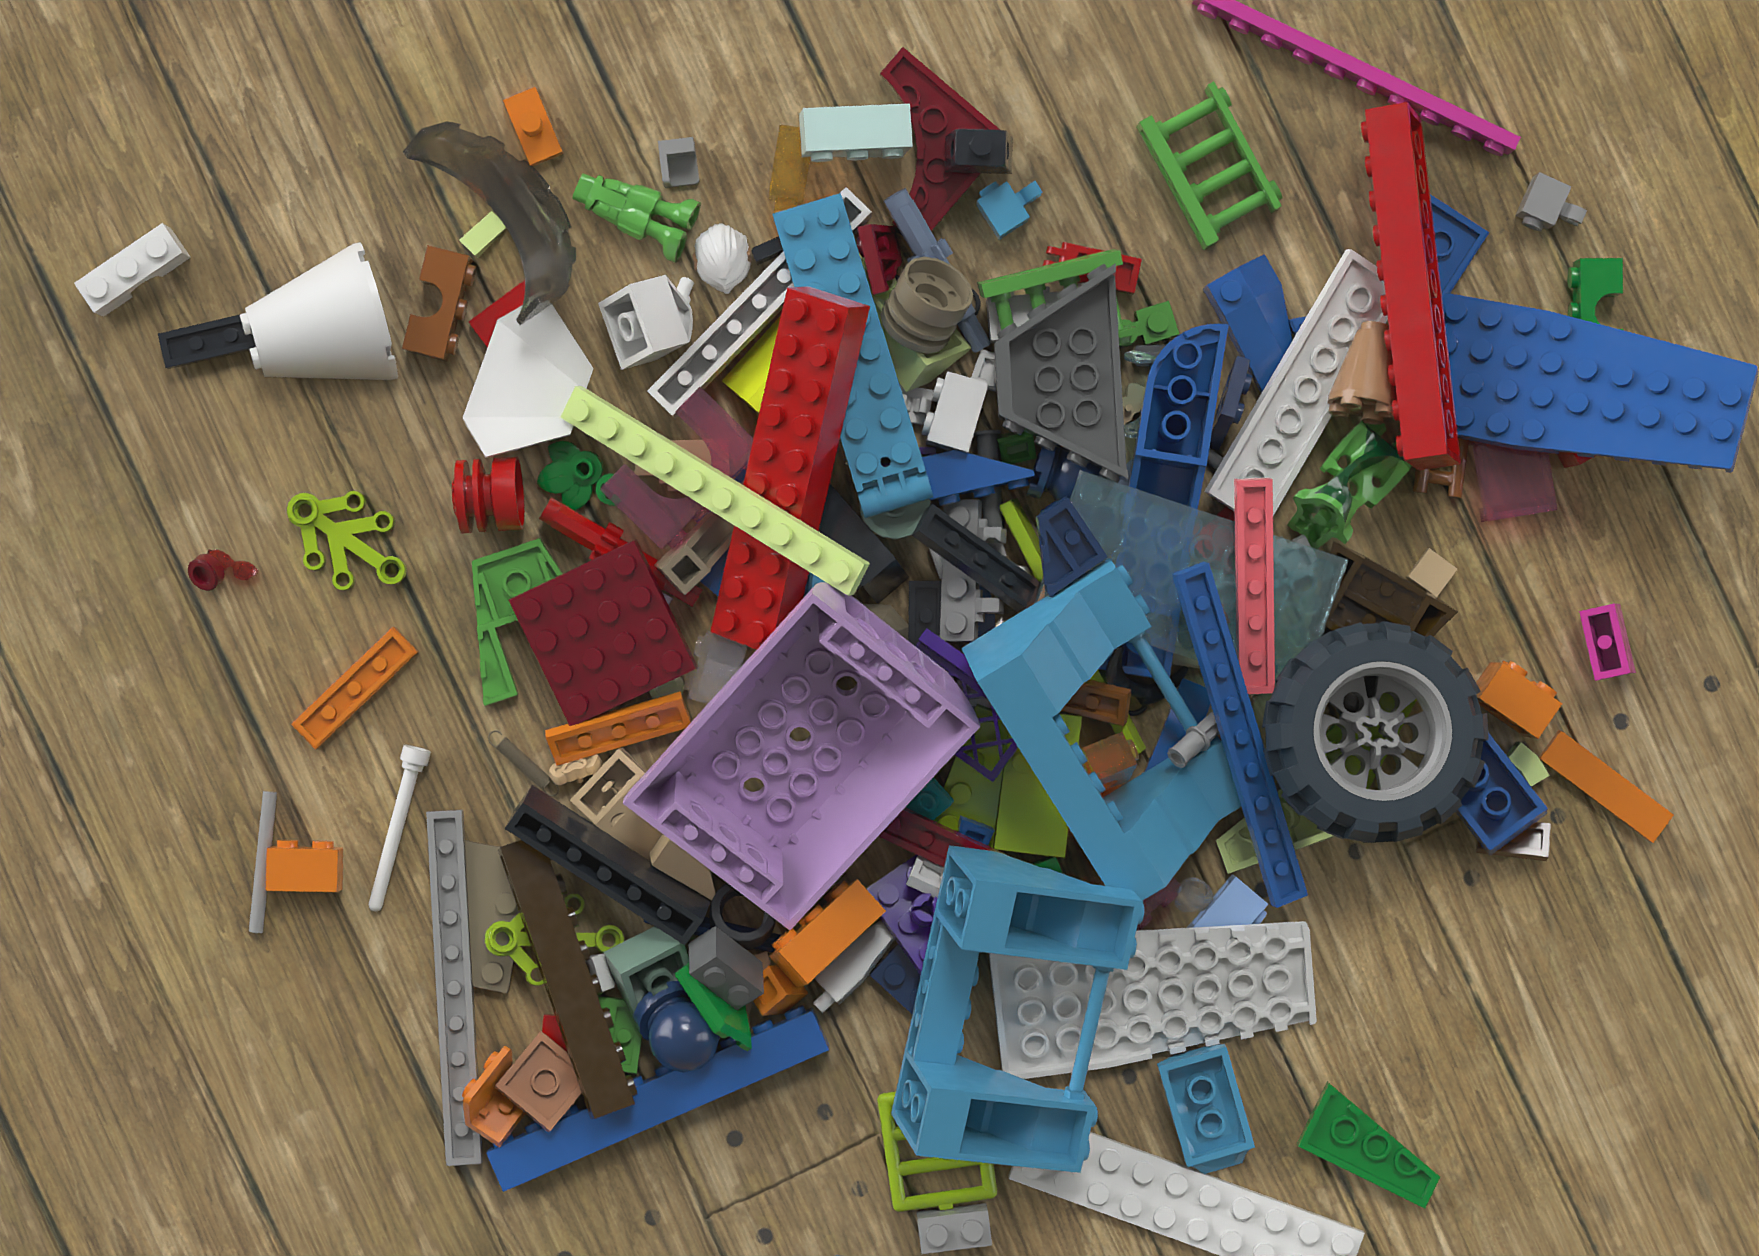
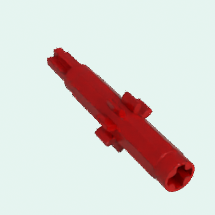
M552 497L539 517V520L591 550L590 560L629 543L620 538L624 530L609 522L605 529ZM643 551L660 589L693 607L703 589L695 585L686 595L677 591L654 566L658 559Z

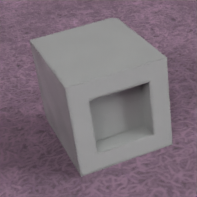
M694 138L658 141L664 187L671 188L698 184L699 173Z

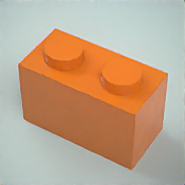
M277 840V846L267 848L266 891L339 892L342 890L343 847H334V841L316 840L312 841V847H299L298 840Z

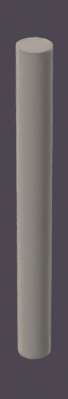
M263 791L249 923V932L263 933L267 898L266 854L267 848L272 846L277 792Z

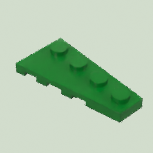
M1327 1081L1296 1145L1425 1209L1440 1176Z

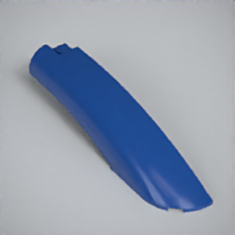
M1207 324L1191 328L1170 341L1156 357L1146 382L1128 482L1115 567L1124 566L1133 581V584L1128 586L1134 597L1141 594L1151 613L1146 615V618L1152 627L1145 630L1144 636L1169 677L1181 607L1172 573L1186 569L1188 566L1199 499L1207 466L1229 324ZM1128 642L1122 644L1124 647L1122 666L1125 674L1153 678L1133 644ZM1113 652L1108 656V658L1104 661V663L1099 667L1100 670L1106 671V667H1107L1108 661H1109L1111 655L1113 654Z

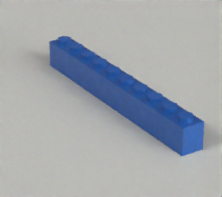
M801 1005L785 1012L786 1019L773 1024L771 1019L753 1026V1033L751 1034L752 1049L749 1051L738 1047L735 1039L727 1037L719 1041L721 1047L716 1049L715 1056L701 1069L682 1073L662 1065L654 1070L656 1075L644 1081L641 1076L633 1078L638 1095L633 1097L634 1105L596 1119H591L586 1106L578 1109L577 1104H573L549 1133L535 1121L524 1126L526 1132L513 1137L511 1132L500 1148L493 1144L494 1146L490 1147L486 1152L502 1191L509 1190L828 1051L830 1045L814 1008L805 1010L804 1006Z

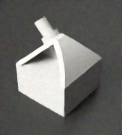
M666 275L629 284L598 303L621 370L658 360L690 342L693 316L691 306L689 305L691 301L689 294L694 285L691 279L682 277L676 288Z

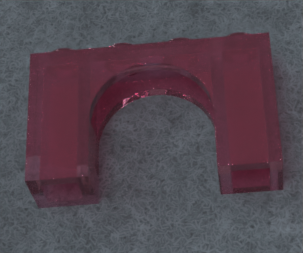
M699 386L675 413L704 440L710 452L711 466L733 479L742 469L747 470L753 438ZM626 464L600 488L662 550L668 545L674 549L687 536L683 529L692 520L698 524L711 511L690 497L671 499L657 494Z

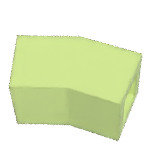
M1516 742L1506 754L1530 786L1550 776L1539 757L1522 742Z

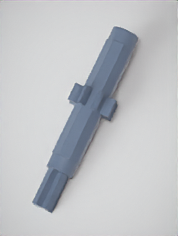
M904 188L886 198L884 203L913 253V256L907 259L908 263L914 258L930 257L950 264L946 257L953 254L947 241L945 238L936 241L907 189ZM971 303L964 317L957 325L971 346L972 351L976 353L990 345L991 342L975 316L976 310Z

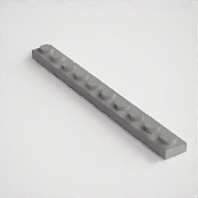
M463 810L428 811L426 816L446 1166L482 1164V1136L465 1125L464 1098L462 1097L467 1084L472 1079L478 1080L464 843Z

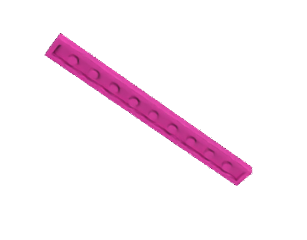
M1193 0L1192 4L1198 6L1197 11L1200 14L1211 19H1216L1219 16L1229 21V27L1239 33L1248 34L1250 31L1262 37L1260 41L1268 47L1277 50L1283 47L1293 52L1292 57L1308 65L1315 62L1325 67L1324 72L1333 78L1343 80L1346 77L1356 82V88L1370 95H1375L1377 92L1388 97L1387 102L1390 105L1408 102L1415 111L1421 113L1420 118L1423 121L1436 126L1442 123L1452 128L1451 133L1463 140L1470 141L1473 138L1484 143L1483 148L1494 155L1502 156L1503 153L1509 155L1516 149L1519 143L1520 136L1236 0Z

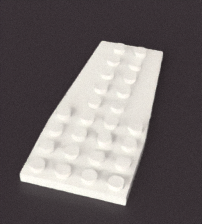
M1301 921L1136 931V952L1134 957L1129 960L1128 969L1114 968V971L1109 974L1088 1070L1109 1068L1152 1059V1054L1170 1051V1054L1185 1052L1186 1047L1205 1043L1206 1047L1220 1044L1219 1040L1240 1036L1241 1039L1254 1037V1032L1273 1028L1276 1032L1288 1030L1287 1025L1309 1021L1310 1025L1315 1024L1317 1019L1310 929L1307 923ZM989 953L1002 1071L1022 1079L1072 1073L1096 969L1091 965Z

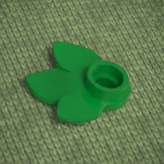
M555 442L548 446V453L553 462L541 470L537 479V485L547 492L561 493L562 504L577 510L591 499L592 486L598 482L604 472L603 462L596 453L581 451L572 442ZM583 462L587 463L590 468L587 475H584L580 470Z

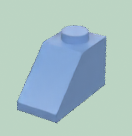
M1232 874L1187 928L1260 924L1267 915L1264 909L1268 903Z

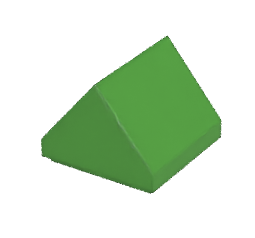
M1023 431L1021 436L1013 432L998 435L997 442L1001 462L1015 464L1037 458L1033 435Z

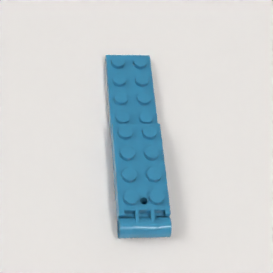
M841 193L773 213L772 215L794 287H812L870 306L840 435L864 517L868 518L933 498L925 466ZM882 459H889L891 461L890 465L883 467L880 464Z

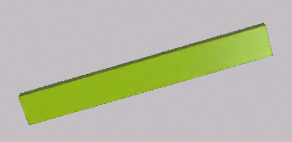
M1018 498L1009 500L1000 505V510L1035 578L1041 582L1043 570L1039 539ZM1098 669L1090 680L1106 683V671ZM1129 713L1127 723L1124 726L1110 723L1127 757L1131 758L1146 749Z

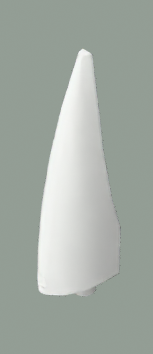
M882 920L867 928L815 977L816 981L826 990L813 1002L822 1013L835 1001L840 1005L857 989L895 940Z

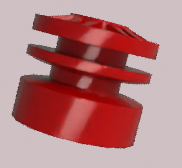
M518 456L493 458L491 474H486L481 459L473 460L472 475L467 460H456L454 478L452 480V503L461 534L472 533L474 517L479 532L487 531L489 516H494L498 531L524 529V485Z

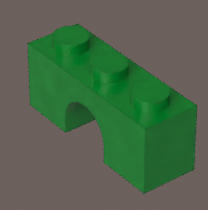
M1580 258L1573 262V267H1569L1567 276L1568 287L1573 288V302H1570L1568 305V316L1600 324L1595 315V307L1601 297H1616L1623 294V258Z

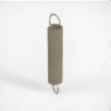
M494 730L489 733V743L507 757L527 778L529 777L536 786L552 797L559 793L557 784L555 785L558 790L554 795H550L544 790L551 781V778L538 765L532 762L525 753L510 742L508 738L504 737L497 746L491 743L490 735L493 732L503 735L500 731Z

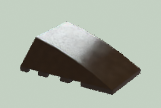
M1333 541L1303 649L1307 647L1308 643L1333 630L1357 623L1375 624L1384 621L1410 626L1411 631L1425 637L1429 635L1434 637L1458 611L1430 592L1372 559ZM1365 676L1364 682L1367 698H1371L1374 694L1376 676ZM1352 693L1345 695L1343 699L1344 708L1351 713H1355L1359 708L1358 698Z

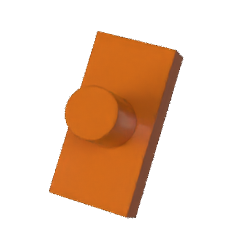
M536 87L503 100L531 167L564 154Z

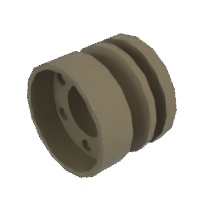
M930 257L914 258L906 264L897 280L896 287L891 291L889 298L882 307L880 317L883 327L894 340L904 347L928 354L939 352L948 344L951 335L956 330L957 323L962 320L971 305L973 298L972 288L964 275L952 265Z

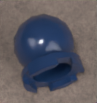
M1042 447L1033 468L1036 478L1030 479V486L1026 495L1040 499L1043 492L1049 491L1056 502L1067 496L1075 508L1085 509L1097 505L1106 498L1113 486V482L1099 475L1101 469L1090 463L1084 468L1067 459L1069 453L1055 447L1053 452Z
M669 981L666 983L667 989L661 990L654 996L650 991L641 999L634 1011L633 1018L637 1023L639 1033L645 1040L649 1041L653 1055L662 1065L682 1073L701 1069L715 1056L720 1036L713 1033L680 982Z

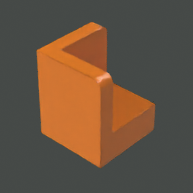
M777 965L768 966L763 970L764 994L754 999L753 1002L762 1016L779 1015L791 1009L808 992L804 986L797 988Z

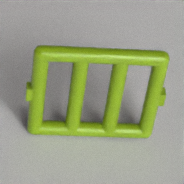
M896 1091L882 1093L878 1096L877 1102L892 1205L895 1211L903 1212L938 1206L939 1210L954 1209L953 1204L992 1199L997 1195L995 1171L992 1163L935 1157L900 1162L898 1141L907 1139L901 1129L895 1127V1121L891 1114ZM974 1165L980 1166L982 1186L905 1196L903 1176Z

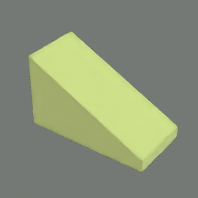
M491 211L459 241L479 258L508 226Z

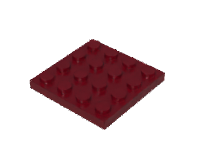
M637 539L509 599L511 607L569 726L577 725L698 668Z

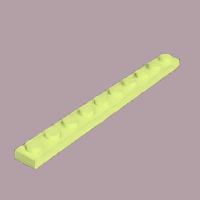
M575 386L561 415L562 419L848 596L855 594L870 565L869 562L583 386Z

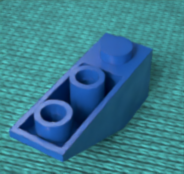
M958 450L922 457L933 493V498H930V500H938L940 506L960 502L959 495L973 492L974 498L995 494L994 487L1008 484L1009 490L1030 486L1029 479L1036 478L1033 470Z

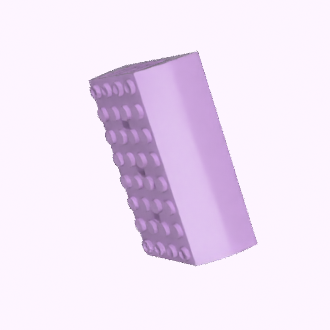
M821 582L816 584L630 789L624 797L623 804L787 929L791 930L980 728V724L967 697L947 671L853 596L844 594L827 582ZM843 676H851L857 681L856 686L847 691L841 690L836 683ZM803 727L810 732V736L804 741H795L790 737V732L794 728ZM749 778H758L763 782L764 786L759 791L752 792L747 790L743 784Z

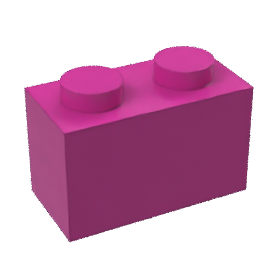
M1613 603L1579 611L1595 681L1636 673L1621 605Z

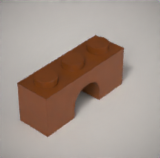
M427 245L419 280L424 284L438 287L442 293L443 302L440 310L430 317L410 314L402 345L403 350L448 362L449 354L455 355L459 343V334H455L458 320H464L468 306V300L463 299L466 286L471 287L473 285L476 274V266L472 265L473 259L469 255Z

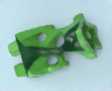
M1361 421L1339 442L1320 467V470L1324 473L1329 472L1334 476L1331 481L1313 489L1305 488L1300 490L1293 497L1297 511L1287 525L1292 530L1306 536L1313 552L1332 537L1346 544L1352 537L1353 528L1350 523L1356 510L1362 505L1372 509L1398 484L1411 468V465L1404 461V456L1399 457L1396 440L1389 445L1381 438L1387 430L1384 423L1375 425ZM1342 456H1346L1347 466L1344 468L1337 464V461ZM1372 477L1379 479V488L1373 487ZM1348 481H1349V486H1350L1351 494H1350V492H1349V490H1348V486H1347Z

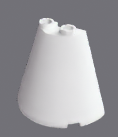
M361 242L348 246L249 305L245 308L246 313L240 314L245 335L252 334L256 347L249 349L254 368H262L264 377L393 380L398 378L396 360L390 351L392 342L370 264L364 260L363 255H365V251Z

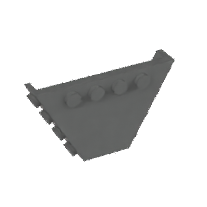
M1115 263L1109 268L1102 264L1087 275L1089 281L1079 288L1074 283L1057 294L1059 301L1050 307L1043 303L1027 314L1029 320L1021 326L1017 327L1015 323H1012L997 334L999 340L995 342L994 352L998 418L1004 421L1002 427L1020 436L1025 431L1036 437L1034 443L1052 452L1057 447L1069 453L1067 456L1069 461L1084 468L1090 463L1101 469L1099 472L1101 477L1118 484L1120 479L1127 482L1129 478L1126 467Z

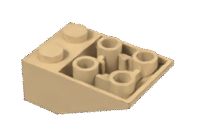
M621 747L570 801L601 830L651 861L649 853L662 833L623 804L626 794L647 770Z

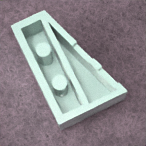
M910 104L803 108L799 113L802 157H811L812 162L832 161L833 157H847V160H865L868 157L896 159L904 157L913 147Z

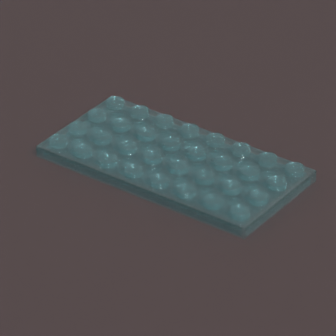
M1080 470L1070 501L1108 556L1097 565L1109 558L1116 568L1123 565L1133 581V584L1128 586L1132 595L1136 597L1141 594L1151 613L1146 615V618L1152 627L1145 630L1146 633L1144 635L1151 646L1197 660L1172 573L1201 562H1207L1212 570L1236 651L1235 521ZM1273 534L1276 680L1290 659L1297 656L1307 647L1308 643L1322 636L1348 560ZM1044 578L1040 584L1034 604L1048 596L1045 591Z

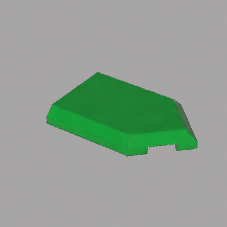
M689 962L675 973V977L713 1033L722 1038L729 1036L736 1040L738 1047L746 1051L751 1050V1033L746 1005L739 1010L734 1009L689 974Z

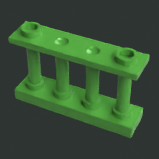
M1214 81L1208 84L1204 90L1208 99L1164 123L1161 121L1155 122L1151 115L1140 121L1136 127L1203 251L1219 241L1217 234L1221 232L1220 228L1264 204L1267 205L1272 214L1282 206L1279 200L1283 198L1275 181L1267 180L1228 107L1232 106L1226 90L1223 87L1218 89ZM1216 111L1225 130L1181 154L1178 152L1172 153L1166 142L1170 139L1169 135ZM1230 142L1234 144L1242 161L1197 185L1195 183H1188L1183 173L1187 170L1186 166ZM1247 173L1250 174L1259 190L1257 193L1214 216L1212 214L1206 216L1200 205L1204 201L1203 197Z
M1111 249L977 282L981 297H990L991 303L995 302L1000 328L1003 330L1014 323L1009 299L1012 298V291L1024 289L1025 294L1030 296L1033 310L1043 303L1046 304L1043 290H1046L1045 283L1059 280V285H1063L1064 289L1074 283L1078 288L1079 275L1090 273L1102 264H1105L1107 268L1115 263L1116 266L1123 265L1120 250ZM1117 301L1119 345L1130 342L1129 336L1138 334V329L1133 325L1123 326Z

